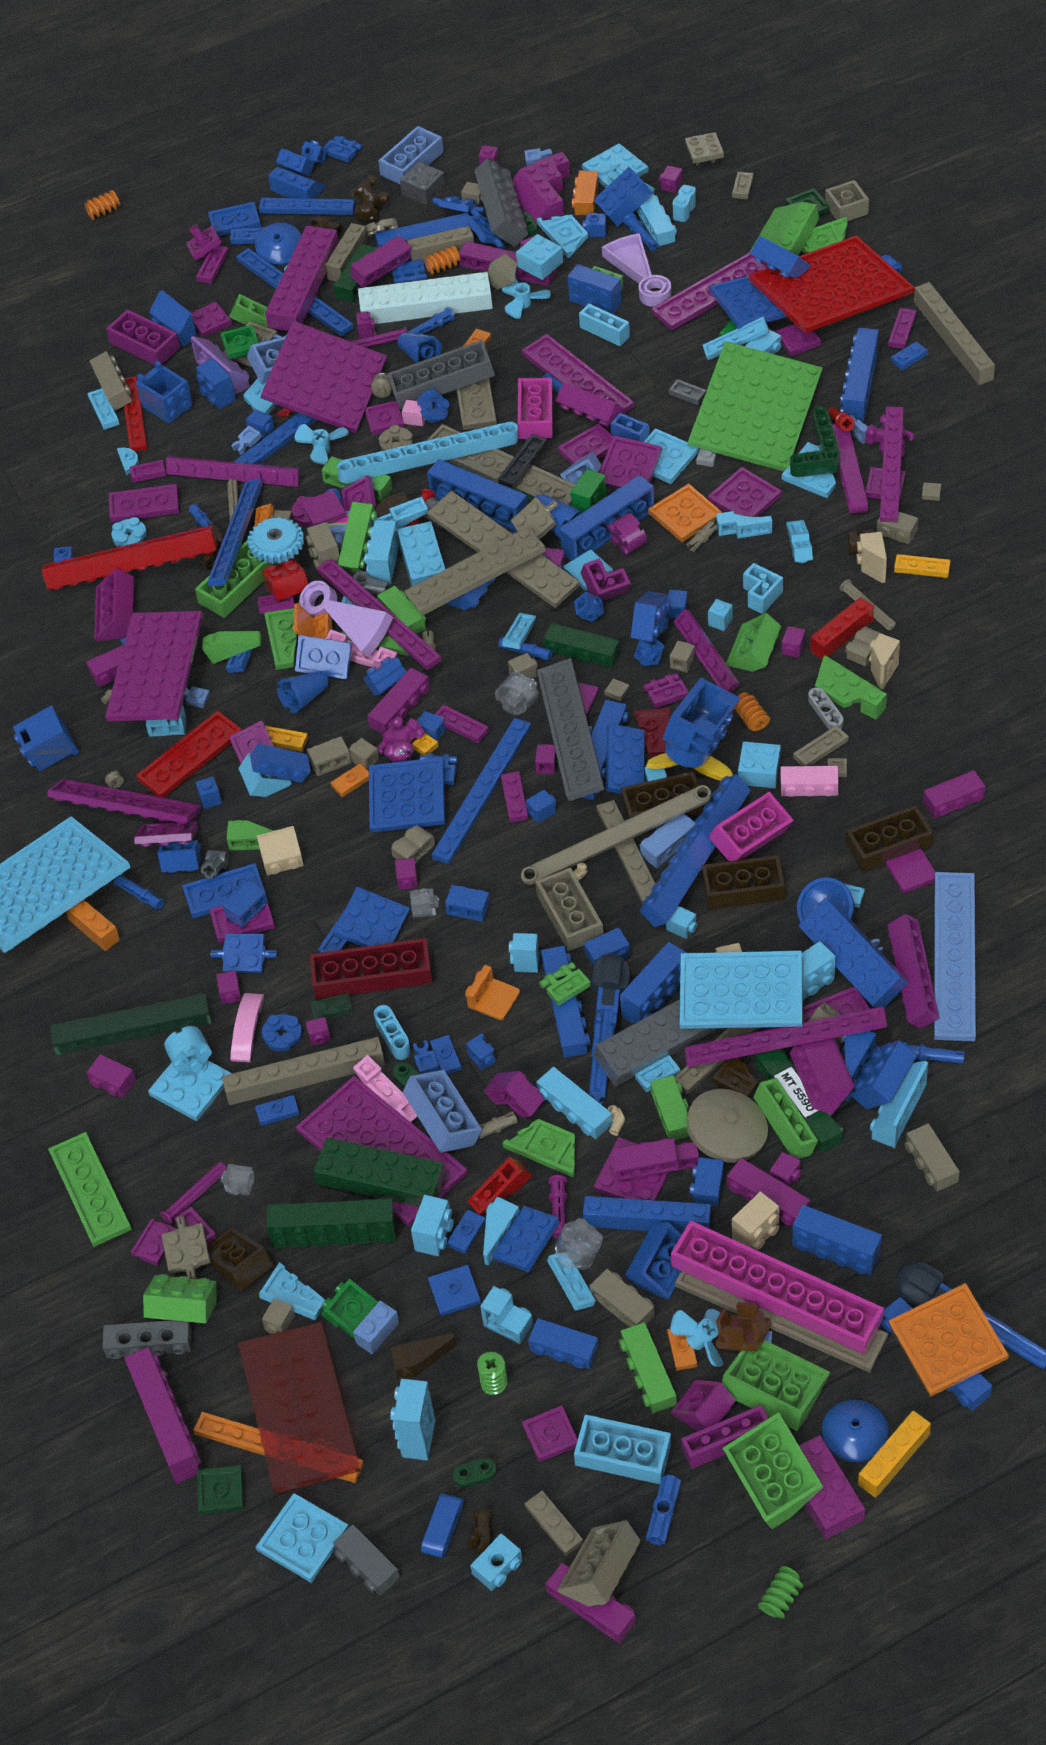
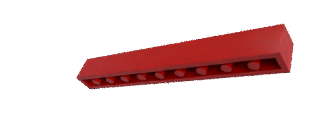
M211 525L44 564L41 571L47 589L53 588V590L63 588L64 585L75 586L80 584L81 581L92 582L99 577L106 578L115 568L129 573L133 569L138 571L144 570L150 565L155 567L161 566L167 561L174 563L185 557L188 559L195 558L198 554L202 553L209 555L217 550L218 543L213 526Z

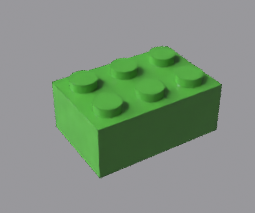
M165 1274L155 1275L143 1294L144 1318L206 1323L217 1304L216 1281H210L207 1278L189 1279L186 1276L168 1277Z

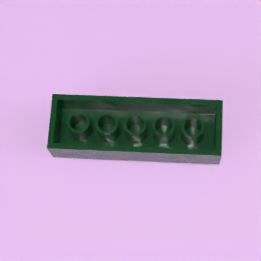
M329 1137L325 1139L313 1171L316 1184L381 1199H393L394 1202L420 1207L424 1195L438 1198L446 1177L443 1162Z
M393 1199L267 1205V1231L272 1248L284 1249L295 1246L305 1248L315 1245L325 1247L334 1244L345 1246L354 1243L366 1245L374 1242L386 1244L397 1241V1219Z

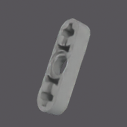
M812 688L809 691L808 700L829 730L836 725L842 729L843 716L828 695L821 688ZM829 707L831 710L824 712L821 708Z

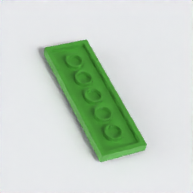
M86 1132L48 1148L93 1247L132 1230Z

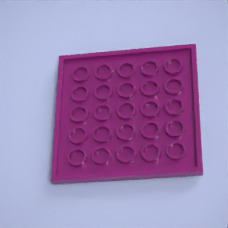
M293 321L260 398L339 428L344 427L356 434L365 408L372 395L371 384L373 378L378 373H381L387 355Z

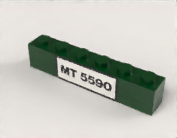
M784 1049L755 1054L756 1067L766 1080L778 1078L817 1138L816 1147L820 1153L840 1144L843 1133L841 1125L833 1120L832 1114L811 1107L795 1065L787 1059L788 1057Z

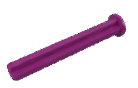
M403 327L404 329L351 342L368 348L397 341L402 333H407L406 327Z
M222 1162L217 1163L166 1211H161L160 1215L163 1220L172 1225L173 1220L227 1172L226 1165Z

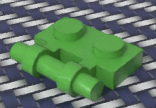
M573 962L560 966L558 971L553 974H547L539 982L542 989L548 985L550 986L546 988L547 994L558 1006L591 986L589 979L580 969L572 973L576 969Z

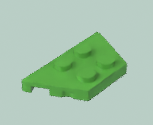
M847 217L815 227L801 251L806 254L845 240L848 225Z
M827 656L823 657L815 688L823 689L830 700L843 708L852 706L854 703H860L861 697L871 686L875 687Z
M537 1119L529 1127L517 1132L518 1135L509 1141L506 1139L503 1142V1148L570 1177H574L575 1134Z

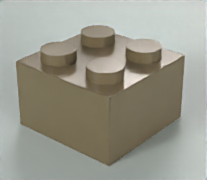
M855 180L825 190V201L830 206V212L836 220L847 217V220L850 221L868 215L869 199Z
M327 522L307 528L308 536H305L308 546H310L308 548L310 558L314 557L315 569L317 570L318 566L329 559L338 564L340 557L338 545Z

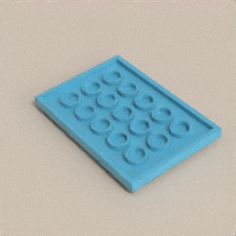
M802 951L681 953L680 1029L802 1027Z

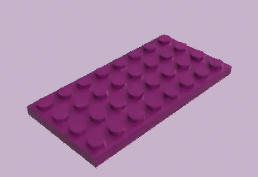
M202 611L132 613L106 712L107 721L179 719L203 619Z
M355 1076L296 1126V1131L319 1151L322 1150L326 1137L443 1162L446 1177L438 1197L440 1199L468 1174L467 1169L447 1152L440 1153L435 1143ZM393 1201L396 1216L410 1227L415 1221L419 1207Z

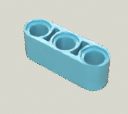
M386 1005L378 1006L374 1010L376 1026L396 1059L404 1060L408 1058L411 1052L408 1037L390 1007Z

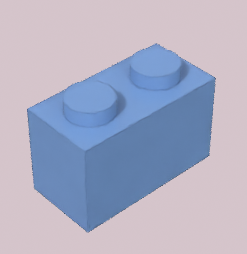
M379 1301L353 1331L356 1344L373 1355L399 1324L397 1311Z

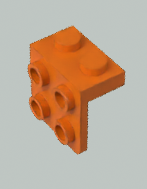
M299 603L294 604V632L297 635L326 639L330 629L332 630V617L329 613L325 612L313 618Z
M484 965L482 970L477 972L472 986H468L465 996L467 997L468 1008L495 1019L504 1020L520 995V990L493 979L492 967Z

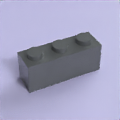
M354 1525L350 1526L333 1542L335 1556L342 1563L346 1561L350 1565L349 1570L355 1577L360 1576L364 1580L363 1583L370 1592L373 1593L375 1591L381 1596L400 1579L398 1569Z

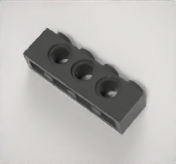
M175 1320L104 1325L103 1350L106 1358L120 1359L149 1347L151 1354L156 1353L157 1356L170 1353L181 1355L185 1352H191L192 1329L189 1322ZM172 1337L171 1340L164 1341L166 1338ZM130 1340L127 1344H122L124 1341Z

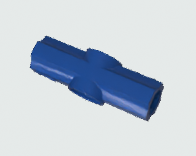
M672 1475L662 1476L658 1495L654 1501V1510L646 1540L652 1544H665L669 1527L674 1517V1508L681 1480ZM662 1507H666L669 1509L667 1512L659 1511V1509Z

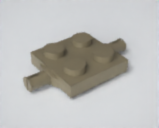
M536 497L511 521L516 527L517 532L529 527L540 540L557 524L553 519L551 511L559 504L553 500L548 506H545Z
M180 1216V1218H176L178 1229L161 1234L168 1271L170 1274L185 1271L189 1279H197L195 1269L201 1265L211 1263L204 1227L202 1223L186 1226L185 1217Z

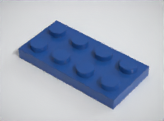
M609 723L607 726L606 791L621 794V787L644 783V730Z
M250 864L214 875L212 879L205 878L182 885L192 918L210 914L209 909L223 906L225 901L231 898L247 881L264 890L256 864Z

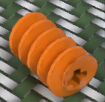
M111 190L109 194L99 195L98 199L94 197L92 201L88 200L87 204L84 203L90 218L95 220L94 215L100 218V212L103 215H106L105 210L111 213V207L116 211L117 205L120 206V202L116 193Z
M451 246L450 249L446 248L444 251L440 250L438 253L435 252L433 255H427V258L424 257L425 266L432 276L434 275V270L440 273V268L445 271V266L447 265L451 269V263L456 267L457 261H460V256L455 246Z
M744 692L738 696L740 701L734 709L741 719L744 720V723L751 731L755 732L765 728L770 722V717L767 716L759 702L749 693Z

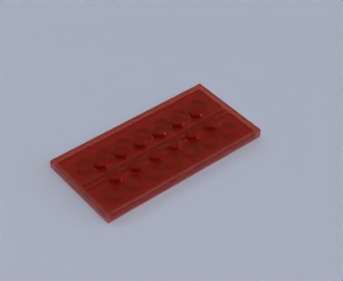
M322 1323L239 1342L240 1354L274 1493L360 1472Z

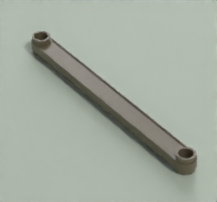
M698 786L523 869L521 873L522 881L526 885L536 884L535 881L566 870L694 810L710 801L711 791L707 786ZM700 792L707 793V796L705 798H700L698 794ZM528 873L535 874L532 879H526L525 876Z

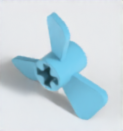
M516 277L513 284L502 287L504 293L515 298L505 306V312L515 319L521 318L522 310L531 305V299H547L551 297L549 290L530 293V286L527 283H518Z
M302 424L295 433V441L313 444L314 449L310 455L311 460L315 463L326 464L328 462L327 454L331 451L330 441L347 436L349 432L346 428L341 427L328 434L326 430L318 429L313 431L306 424Z
M709 1309L705 1312L704 1319L697 1323L683 1311H677L672 1318L671 1332L674 1335L686 1336L688 1344L693 1349L701 1350L705 1347L710 1363L715 1367H721L723 1360L711 1342L718 1335L716 1320L720 1312Z

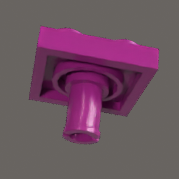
M194 225L189 229L194 238L186 244L193 258L197 260L203 258L210 250L216 249L222 241L213 225L203 232L199 229L198 225Z

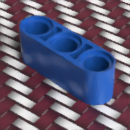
M446 1493L440 1494L422 1542V1553L442 1559L445 1557L463 1509V1498Z

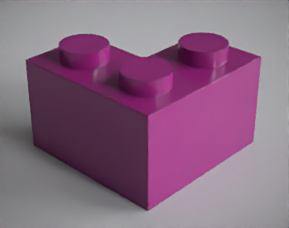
M563 152L534 162L555 191H562V178L570 176L569 160Z
M600 558L585 563L580 572L590 594L598 596L602 601L626 593L631 584L624 568L607 573Z
M520 1071L497 1073L484 1090L486 1095L496 1105L508 1104L520 1118L531 1117L544 1100L539 1089L531 1085L526 1075Z

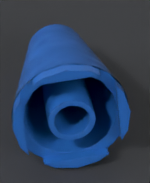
M402 333L397 342L399 348L414 363L441 355L442 351L440 341L434 336Z
M541 494L536 496L545 506H548L553 500L559 504L551 511L553 519L557 523L551 530L558 538H560V528L576 518V516L582 514L579 509L548 495Z
M314 672L281 679L277 683V685L280 684L277 693L282 705L285 708L289 707L291 709L289 712L291 713L299 712L328 687V677L322 672Z

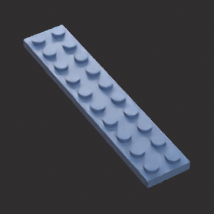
M935 872L934 995L940 1018L934 1021V1040L975 1041L974 873Z

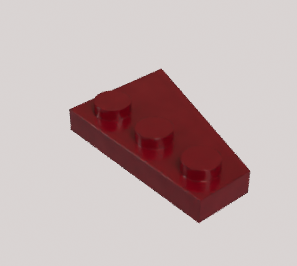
M670 708L634 711L639 728L644 730V742L650 757L666 753V741L663 740V736L671 717Z

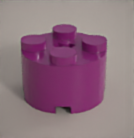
M631 513L621 516L607 526L612 534L610 537L611 541L615 546H620L625 556L647 542L644 530L640 531L638 527L640 523Z

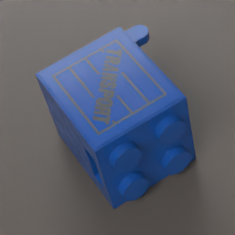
M159 361L154 362V369L145 376L142 374L137 376L136 386L141 406L170 424L193 406L188 381L161 365Z
M52 705L13 726L16 733L14 738L22 746L19 748L22 755L27 757L32 767L35 766L39 772L71 754L77 755L79 753L70 730Z

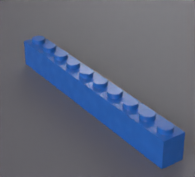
M737 774L730 777L726 776L720 781V786L712 793L709 803L703 807L704 811L695 820V825L687 832L686 839L678 846L677 853L669 860L670 864L667 869L661 873V878L652 887L650 895L643 901L640 912L654 927L668 922L701 870L702 865H704L716 845L709 838L711 832L718 824L737 813L751 791Z

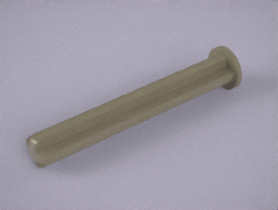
M229 479L227 483L230 521L239 499L238 482L236 479Z
M847 579L841 584L840 591L845 592L854 601L862 597L874 606V619L888 631L895 628L896 623L852 585L851 580Z

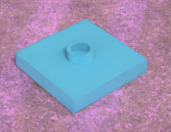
M590 549L563 566V570L578 580L580 586L586 591L588 588L580 574L582 567L585 563L600 557ZM601 559L606 572H613V569Z

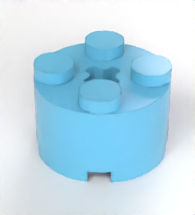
M187 1026L181 1028L182 1032L178 1034L176 1032L172 1033L166 1039L164 1046L176 1071L192 1070L197 1072L202 1069V1064L207 1061L212 1051L201 1031L197 1027Z

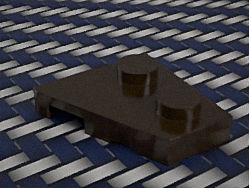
M739 1057L727 1059L712 1077V1082L717 1085L739 1092L747 1097H750L758 1087L757 1080L749 1073L748 1067L745 1063L741 1062Z

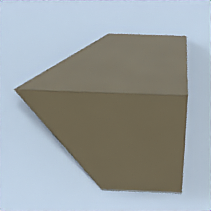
M506 254L497 258L489 265V283L497 290L513 284L517 263Z

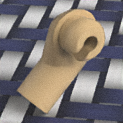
M579 863L577 864V869L573 871L578 881L586 876L588 872L587 865Z
M611 1105L607 1109L612 1113L613 1122L609 1132L612 1135L618 1136L625 1123V1117L620 1108Z

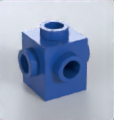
M311 140V143L305 142L302 146L301 156L310 159L314 164L315 161L324 164L328 148L322 147L319 142Z
M584 592L574 601L576 615L582 619L593 623L604 613L602 599L598 596Z
M656 638L652 642L639 639L634 657L643 666L658 665L664 645Z

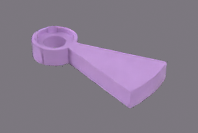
M640 233L619 238L602 246V257L639 283V299L644 305L655 307L672 296L671 282L664 276L651 274ZM652 288L661 289L659 291H650Z
M323 581L311 582L303 589L300 595V605L313 618L328 612L358 649L367 656L381 642L393 619L390 614L384 611L337 602L335 590ZM324 594L323 602L315 607L316 598Z

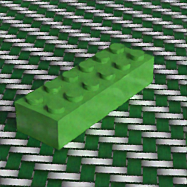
M247 540L239 548L227 583L222 586L210 587L207 582L208 576L195 588L197 601L200 605L225 618L264 581L262 570H265L268 566L281 563H265L264 560L259 561L258 557L254 558L253 553H250Z

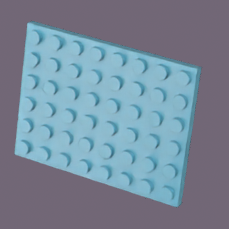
M71 816L0 863V950L6 953L8 950L13 949L14 946L29 938L33 933L76 906L80 901L92 895L117 876L123 874L124 871L130 868L128 861Z

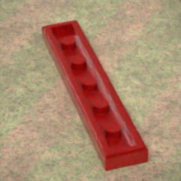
M137 376L125 378L127 382L125 385L132 392L130 394L132 402L124 406L129 446L135 452L147 450L142 407L136 386L138 379Z

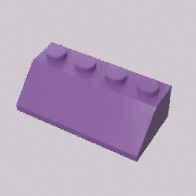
M195 336L191 337L195 360L199 365L213 358L231 376L235 395L250 387L248 373L239 368L236 362L229 359L228 355L223 353L217 345H214L210 340Z

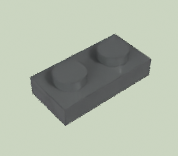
M679 379L669 388V395L695 405H699L706 394L705 389Z

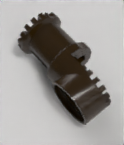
M318 215L311 221L313 227L337 230L338 237L344 231L342 224H337L330 218L325 219Z
M481 1509L480 1512L479 1510L473 1512L475 1529L468 1540V1549L479 1555L490 1545V1537L492 1536V1529H490L492 1512L486 1509L483 1512Z

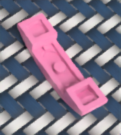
M331 629L326 639L353 643L347 640V635ZM354 643L352 644L351 661L362 665L376 666L377 668L382 665L380 661L384 658L397 656V652L380 647L379 650L375 649L367 656Z
M244 993L234 1026L231 1061L251 1062L254 1048L253 1038L258 1015L262 1010L264 994Z
M368 1055L353 1067L355 1073L368 1088L409 1122L414 1121L418 1117L403 1092L381 1072L382 1068Z

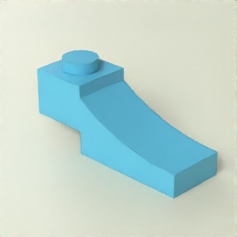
M419 497L390 508L389 514L378 517L376 520L396 521V527L399 529L413 520L426 515L428 508L423 498Z
M734 511L716 514L719 536L736 533L737 538L772 533L771 516L748 517L734 514Z
M804 520L786 522L794 561L805 563L808 560H813L809 532Z

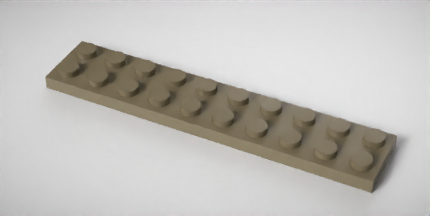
M442 424L428 440L461 432ZM493 449L446 461L498 483L499 476L514 456L498 449ZM531 465L513 490L522 492L531 500H534L537 495L545 494L571 506L570 491L572 487H575V484Z
M450 491L427 512L429 518L477 552L513 535L453 491ZM541 554L506 572L555 608L580 586L578 580Z
M681 1271L675 1282V1287L738 1314L736 1309L738 1302L751 1303ZM758 1306V1310L764 1313V1317L771 1319L772 1325L770 1329L869 1373L888 1339V1333L878 1329L864 1355Z

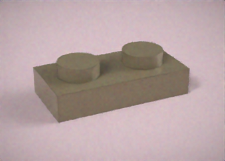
M737 173L732 198H749L754 173Z

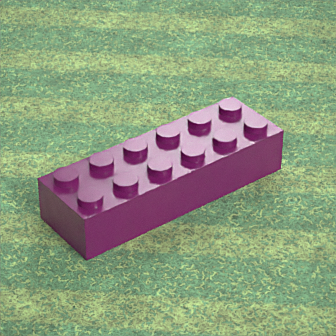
M149 1347L124 1357L175 1483L178 1484L196 1476L197 1470H199L198 1465L201 1464V1461L156 1353L151 1354Z

